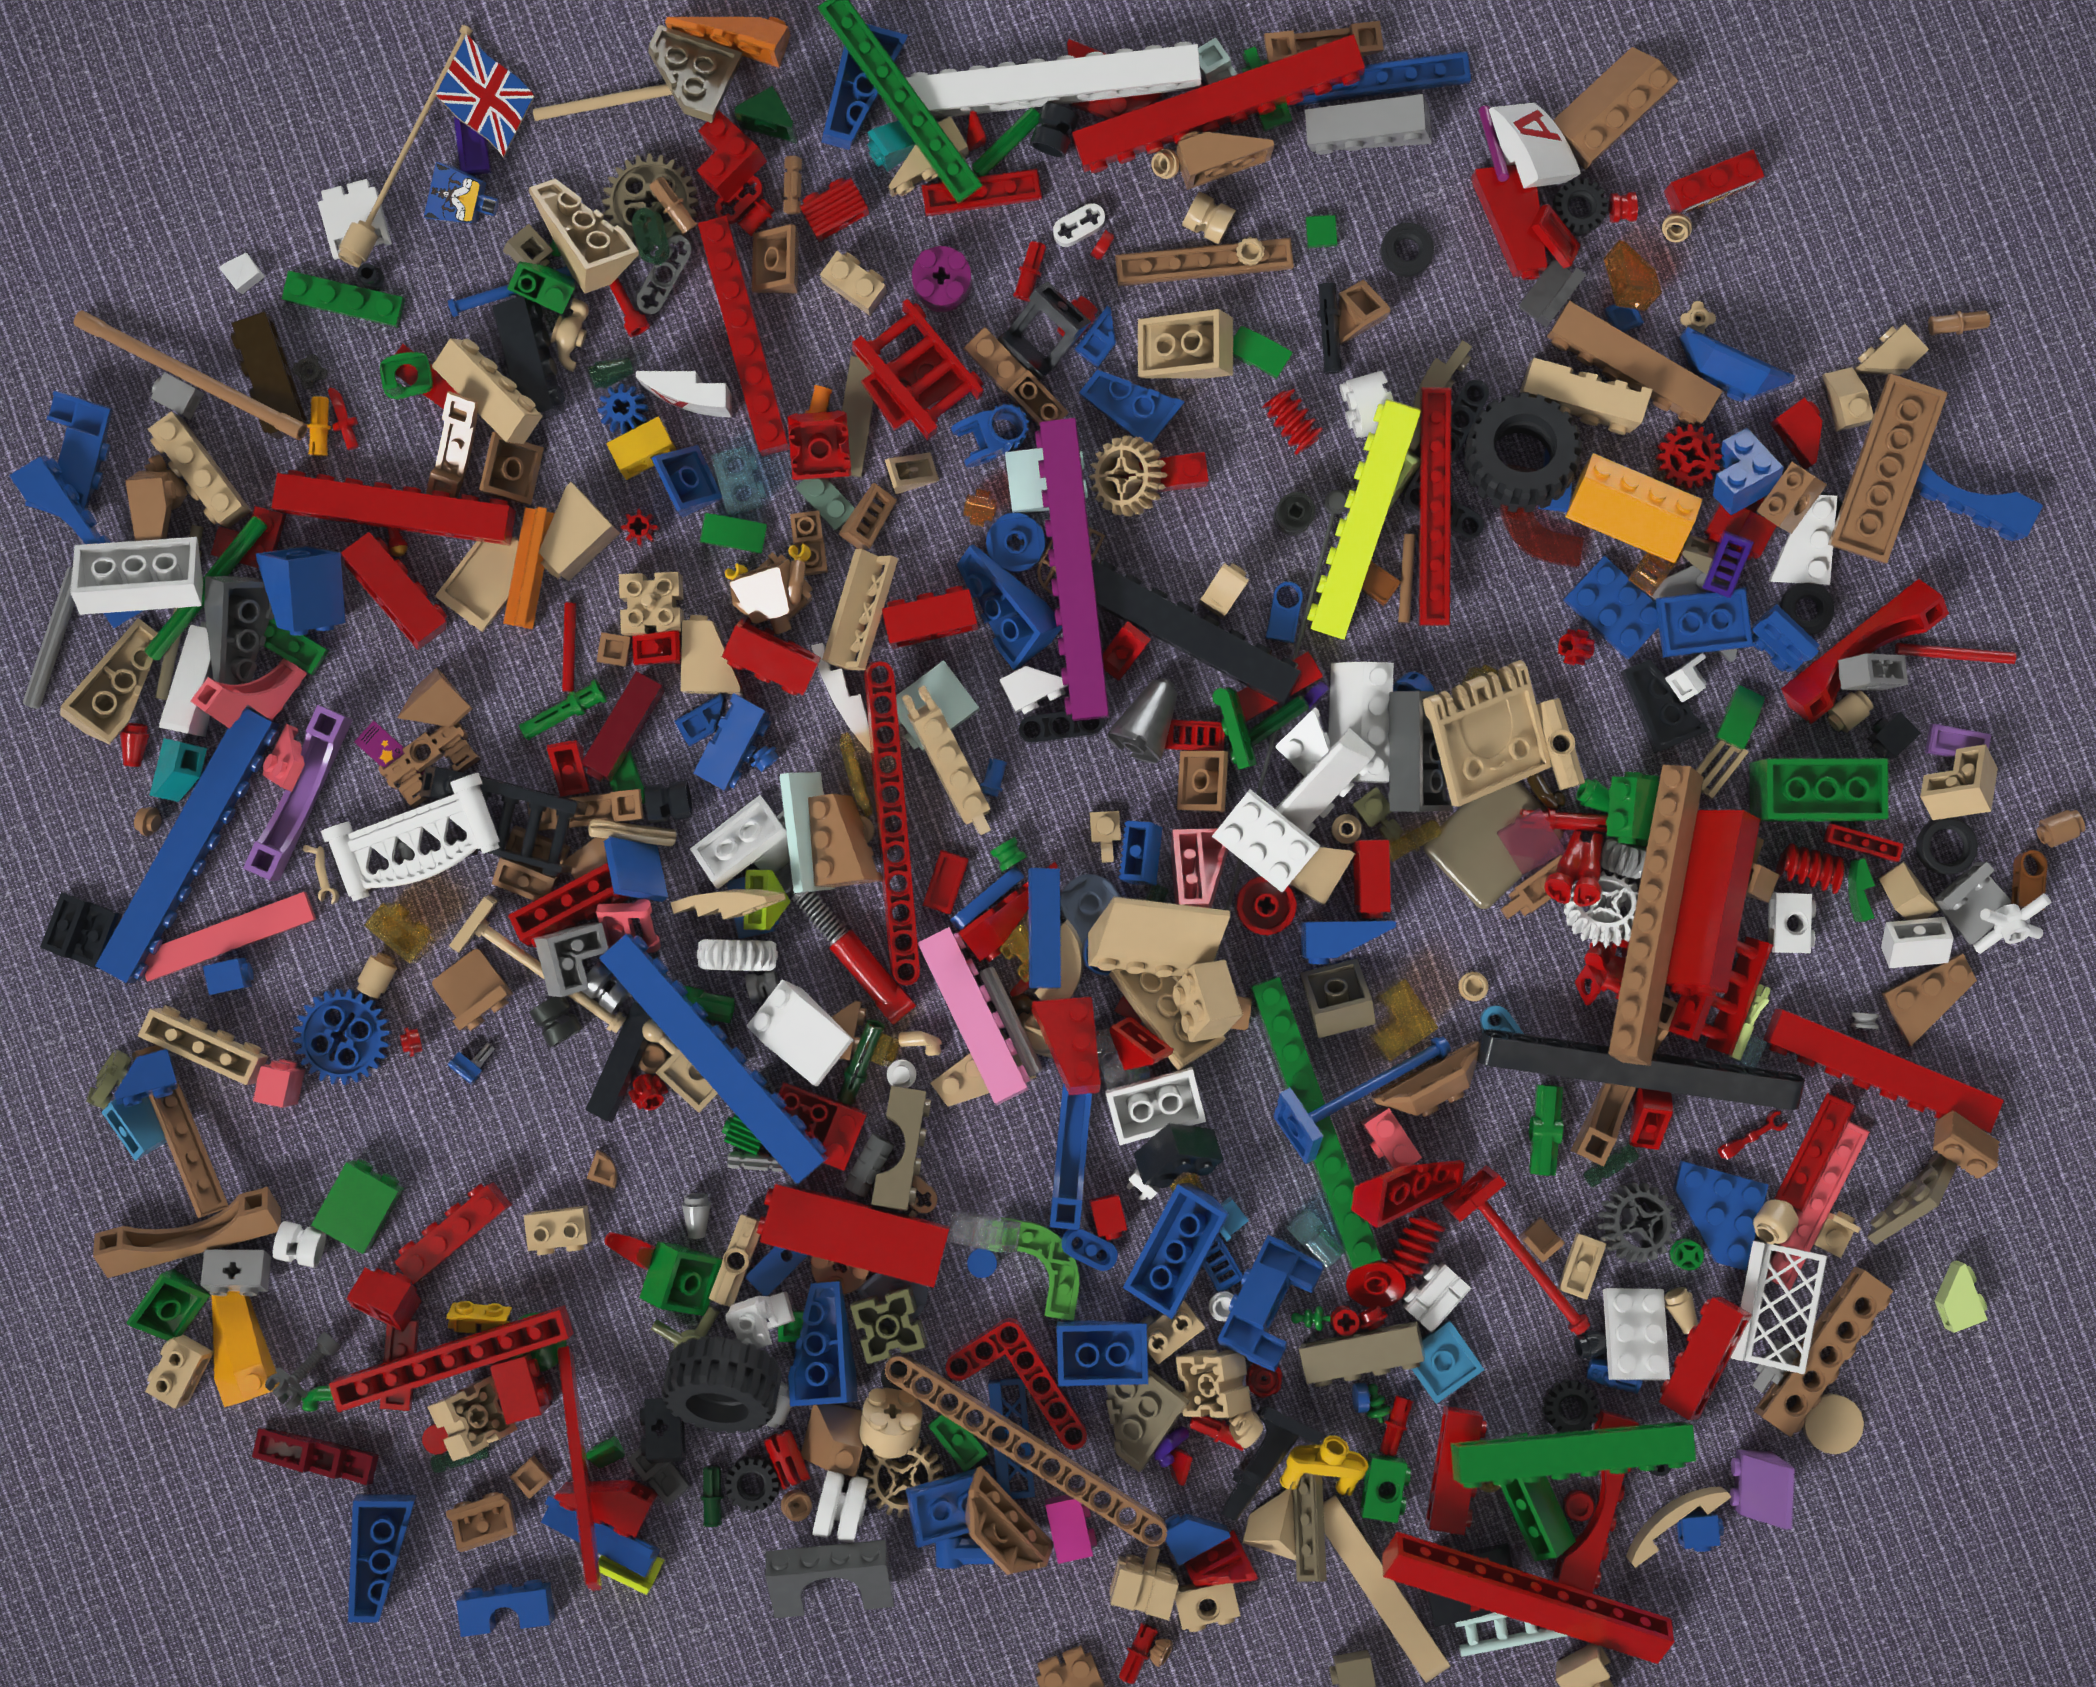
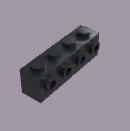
M523 296L493 305L492 308L510 378L517 385L516 389L535 403L536 406L534 408L543 416L541 420L565 413L563 406L565 396L562 389L558 386L556 378L558 369L550 355V338L543 328L541 305Z

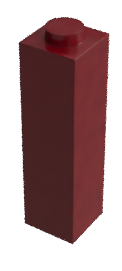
M638 671L635 672L581 762L587 768V775L600 782L603 778L610 782L612 781L664 694L665 690L661 684Z

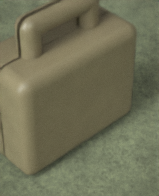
M1519 781L1462 805L1423 845L1426 855L1480 909L1490 908L1564 834L1562 829L1546 832L1545 828L1519 827V821H1522L1521 809L1547 810Z

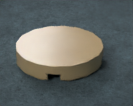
M1829 1393L1822 1395V1400L1818 1406L1808 1412L1805 1417L1803 1430L1811 1445L1824 1453L1840 1454L1849 1451L1858 1443L1863 1433L1864 1421L1861 1411L1854 1402L1842 1395Z

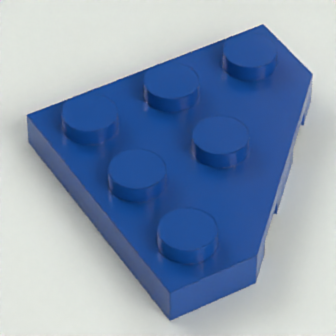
M1680 1160L1673 1190L1686 1209L1698 1234L1708 1247L1713 1260L1716 1263L1746 1271L1752 1244L1756 1236L1753 1219L1764 1205L1769 1185Z

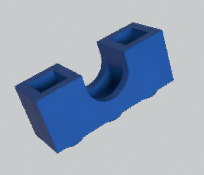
M540 1579L526 1581L523 1583L524 1586L512 1587V1584L507 1583L494 1587V1590L483 1591L481 1587L465 1590V1594H462L456 1601L461 1637L491 1633L496 1627L495 1611L501 1607L511 1608L517 1613L520 1629L550 1625L555 1619L551 1582L542 1583Z

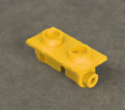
M469 1301L453 1302L446 1316V1319H449L448 1328L454 1329V1332L476 1333L477 1324H481V1332L510 1323L507 1320L512 1307L502 1306L497 1303L481 1305L473 1304Z

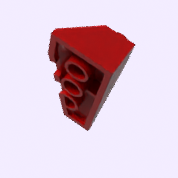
M1054 862V863H1052L1051 865H1049L1047 868L1057 869L1058 866H1057V864ZM1028 882L958 932L979 961L986 958L990 962L1003 952L1000 946L1007 941L1029 909Z

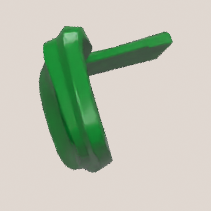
M407 352L395 354L385 358L380 363L382 388L387 397L398 400L427 393L433 388L429 360L424 353ZM404 364L414 366L418 372L417 381L409 387L402 386L396 380V371Z

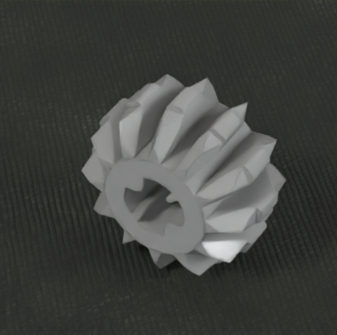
M1608 839L1602 849L1601 866L1618 875L1641 879L1647 849L1641 846L1618 843V839Z

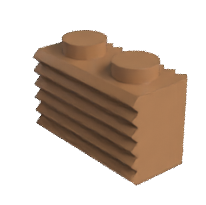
M1953 1110L1935 1121L1933 1150L1938 1151V1154H1943V1157H1946L1947 1160H1952V1163H1956V1166H1961V1169H1966V1172L1974 1175L1975 1178H1981L1997 1168L1999 1165L1997 1163L1999 1161L1997 1159L1999 1157L1998 1149L2000 1147L1998 1146L2000 1143L1998 1140Z

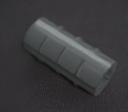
M872 1133L843 1186L855 1194L866 1198L871 1187L874 1185L876 1174L881 1173V1169L886 1160H888L894 1144L880 1135Z

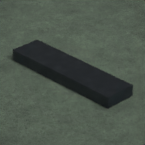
M633 1002L585 1109L613 1123L649 1042L644 1038L642 1028L645 1022L652 1018L637 1002Z

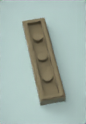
M851 356L842 411L847 413L851 476L862 478L874 401L861 383V380L869 376L871 372L858 357Z
M1304 1473L1297 1489H1293L1297 1582L1327 1581L1322 1475Z

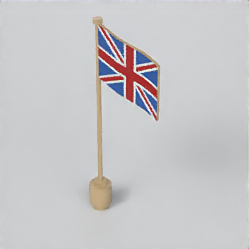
M465 25L461 26L459 30L461 35L366 222L361 220L358 223L352 222L338 247L340 250L338 257L354 267L359 268L362 262L365 263L378 239V235L374 233L375 228L371 224L436 97L460 121L487 139L503 158L534 99L530 89L517 76L490 58L470 38L473 31Z

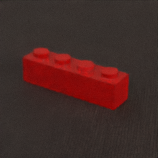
M1835 824L1827 825L1823 839L1824 843L1891 862L1900 861L1904 844Z

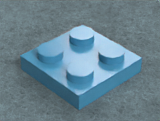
M1449 1319L1438 1326L1432 1333L1430 1332L1422 1338L1426 1355L1425 1360L1420 1362L1419 1367L1412 1369L1436 1404L1485 1370Z

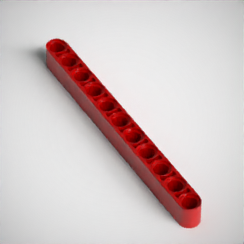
M874 661L866 667L864 678L881 872L884 880L882 883L891 975L901 985L908 986L918 980L920 966L895 678L893 668L888 663ZM877 666L884 667L887 673L886 679L881 683L874 682L871 676L873 669ZM880 696H885L889 700V708L883 713L877 712L874 707L875 700ZM882 726H888L892 731V737L889 741L882 743L877 738V731ZM884 756H891L894 759V767L889 772H883L879 766L880 760ZM890 785L894 786L897 790L896 798L890 802L884 801L882 797L883 789ZM896 815L900 821L899 827L894 831H887L885 828L886 818ZM893 845H899L902 849L901 857L895 861L889 860L887 856L888 849ZM895 875H902L905 879L904 886L899 890H893L890 887V880ZM899 904L906 905V916L902 919L893 918L892 912L894 907ZM907 934L910 938L908 946L903 949L897 948L895 946L897 936ZM905 963L911 964V975L906 978L899 977V966Z

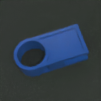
M1284 582L1279 584L1274 590L1265 639L1294 643L1301 602L1303 600V593L1297 584ZM1289 586L1297 591L1299 600L1295 606L1285 608L1278 603L1277 592L1280 588Z

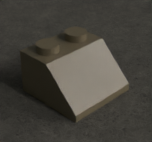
M1358 959L1300 973L1310 1015L1318 1038L1376 1024L1373 1001Z

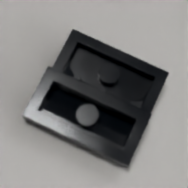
M61 892L40 948L61 957L73 959L94 969H99L95 965L117 928L122 914Z

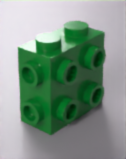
M1624 772V777L1612 776L1609 789L1610 803L1609 814L1606 819V836L1617 837L1618 843L1641 847L1648 846L1659 787V776L1643 775V773Z

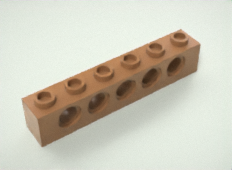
M1855 1266L1815 1322L1806 1373L1813 1371L1812 1381L1804 1384L1803 1378L1805 1374L1785 1371L1780 1383L1777 1385L1773 1382L1754 1409V1412L1789 1437L1799 1432L1805 1424V1417L1808 1412L1817 1407L1822 1400V1392L1827 1385L1832 1384L1837 1379L1840 1372L1839 1368L1843 1362L1854 1355L1857 1342L1872 1329L1873 1320L1878 1312L1883 1311L1889 1305L1890 1295L1893 1293V1290L1867 1271ZM1863 1297L1864 1306L1861 1310L1856 1311L1855 1303L1859 1298ZM1847 1322V1331L1843 1335H1838L1839 1325ZM1805 1338L1803 1339V1341H1802L1801 1344H1800L1802 1348H1803V1345H1804V1340H1805ZM1829 1346L1831 1350L1830 1355L1822 1360L1821 1351ZM1797 1348L1795 1352L1799 1355L1793 1360L1792 1365L1800 1366L1802 1354ZM1792 1395H1796L1795 1405L1787 1408V1399Z

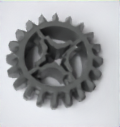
M1636 1182L1629 1183L1627 1187L1625 1185L1618 1186L1617 1192L1611 1191L1608 1194L1610 1201L1606 1200L1601 1203L1606 1212H1599L1597 1214L1600 1218H1604V1223L1598 1224L1597 1227L1605 1229L1606 1233L1600 1239L1602 1241L1610 1240L1607 1249L1609 1251L1616 1250L1615 1257L1619 1259L1626 1257V1261L1629 1263H1634L1636 1260L1638 1263H1646L1647 1259L1650 1261L1657 1260L1658 1253L1665 1254L1667 1252L1665 1245H1672L1674 1243L1669 1234H1675L1678 1231L1671 1227V1222H1676L1678 1218L1670 1216L1669 1212L1675 1207L1673 1205H1665L1668 1196H1659V1189L1657 1187L1649 1189V1184L1640 1183L1638 1186ZM1634 1198L1645 1202L1652 1211H1643L1641 1205H1637ZM1621 1211H1622L1623 1219H1622L1621 1223H1619L1620 1214H1621ZM1636 1218H1645L1640 1221V1225H1637L1639 1228H1630L1635 1225V1221H1638ZM1654 1223H1655V1230H1654V1233H1653V1232H1652V1227H1653V1225H1654ZM1631 1234L1634 1240L1639 1242L1640 1247L1629 1243L1623 1235Z

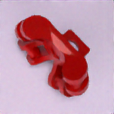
M1622 939L1619 946L1614 942H1610L1609 946L1605 948L1603 942L1598 941L1593 946L1591 941L1590 949L1584 957L1586 965L1576 978L1575 985L1585 1005H1591L1601 991L1605 992L1607 989L1616 993L1615 998L1619 1000L1629 942ZM1617 947H1622V957L1615 956ZM1586 978H1591L1592 980L1590 994L1585 989Z

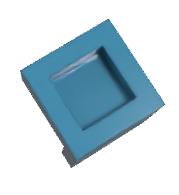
M1231 1197L1220 1204L1229 1214L1220 1231L1226 1241L1232 1238L1230 1235L1249 1222Z

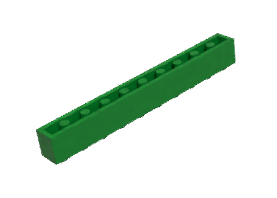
M1274 977L1249 986L1286 1089H1292L1307 1113L1323 1106L1325 1101L1280 977ZM1328 1116L1315 1123L1322 1133L1323 1139L1317 1157L1312 1162L1348 1262L1355 1269L1380 1260L1381 1256L1369 1223L1351 1210L1355 1184L1332 1120Z

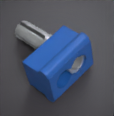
M486 1043L471 1061L458 1052L448 1063V1066L469 1084L473 1085L483 1073L480 1069L482 1064L495 1048L491 1044Z

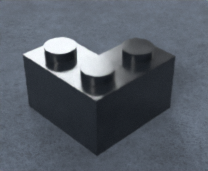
M1172 1123L1167 1124L1134 1153L1143 1185L1156 1186L1157 1188H1166L1172 1185L1174 1180L1183 1172L1197 1174L1198 1176L1208 1175L1214 1171L1217 1165L1224 1161L1214 1129Z

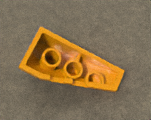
M228 1291L227 1296L212 1295L214 1380L224 1407L242 1403L272 1392L280 1384V1382L277 1383L271 1391L265 1387L266 1380L271 1375L277 1374L251 1300L249 1296L240 1295V1291Z

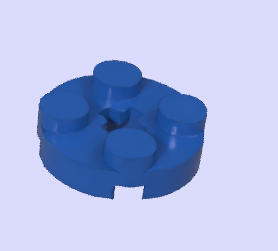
M1008 513L997 519L989 529L986 537L987 552L989 557L1007 572H1025L1039 563L1045 549V536L1042 528L1034 519L1023 513ZM1013 535H1018L1019 540H1024V545H1021L1018 551H1014L1013 547L1007 546V542L1012 540Z

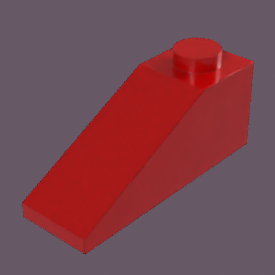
M1205 452L1157 459L1166 463L1160 470L1168 475L1165 478H1161L1160 482L1166 488L1163 490L1158 489L1157 492L1207 486L1208 472ZM1139 462V467L1144 471L1142 463ZM1127 473V476H1120V478L1129 479V476H1136V474Z

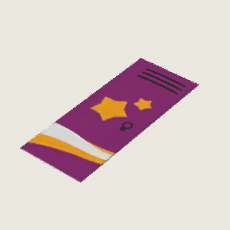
M374 720L354 741L357 746L384 768L405 754L402 750L404 747Z

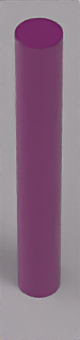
M1482 106L1478 112L1497 179L1503 182L1509 179V173L1491 119L1490 107Z

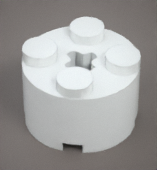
M1382 371L1350 379L1339 385L1342 399L1347 401L1349 411L1345 412L1346 421L1349 428H1353L1356 438L1367 437L1369 432L1375 434L1378 422L1373 421L1378 404L1384 405L1386 399L1393 400L1391 391L1387 392L1386 388H1383L1382 384L1388 382Z

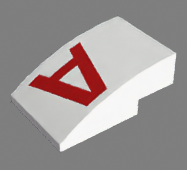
M1536 103L1499 106L1489 109L1506 165L1516 164L1523 188L1562 184L1581 174L1575 156L1561 130Z
M636 371V378L647 391L671 405L703 415L732 417V393L726 383H703L696 371Z

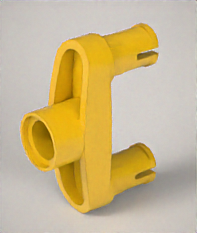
M1334 1435L1328 1436L1324 1439L1322 1445L1294 1447L1286 1460L1287 1467L1280 1477V1483L1286 1489H1289L1291 1486L1293 1490L1297 1489L1304 1473L1340 1477L1335 1485L1336 1491L1341 1495L1347 1493V1496L1353 1494L1358 1481L1363 1479L1367 1472L1368 1462L1361 1454L1349 1450L1348 1444L1342 1438Z

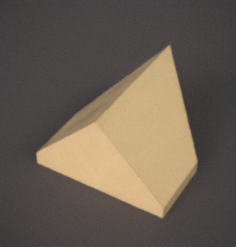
M1291 1487L1249 1515L1242 1543L1296 1561L1294 1503Z

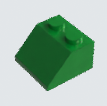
M657 1241L639 1298L662 1310L704 1316L711 1300L709 1296L723 1259L685 1246Z

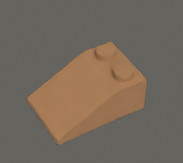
M1195 131L1181 137L1182 141L1178 142L1176 154L1179 159L1180 172L1186 188L1189 190L1270 161L1275 145L1271 139L1212 132L1198 134Z

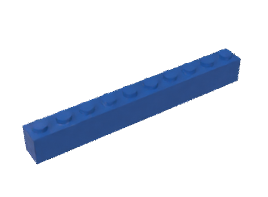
M246 707L240 718L234 722L230 729H227L96 963V967L125 983H136L137 980L140 981L144 977L148 969V965L145 964L150 953L156 954L162 945V934L166 928H170L175 922L178 915L175 912L180 902H185L192 891L191 882L195 876H199L206 866L205 857L209 850H214L221 839L219 832L223 825H227L235 814L233 807L238 798H243L250 786L248 780L253 772L256 773L261 768L264 762L262 755L267 746L271 747L276 741L279 734L277 728L280 724Z
M625 934L599 959L797 1184L801 1183L828 1159L824 1154L827 1149L816 1137L811 1139L804 1132L807 1128L797 1115L790 1116L784 1109L787 1106L786 1102L778 1093L774 1092L771 1094L764 1086L767 1083L766 1079L756 1069L752 1072L747 1067L745 1055L737 1047L732 1049L725 1042L728 1037L718 1025L713 1027L705 1019L708 1014L697 1002L692 1004L685 996L688 994L686 988L677 979L673 982L667 976L668 968L658 957L653 960L646 952L649 947L645 941L638 935L633 937L631 934Z

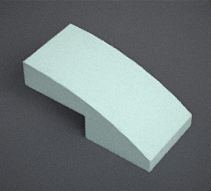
M1217 38L1198 48L1200 72L1207 85L1237 75L1230 57Z

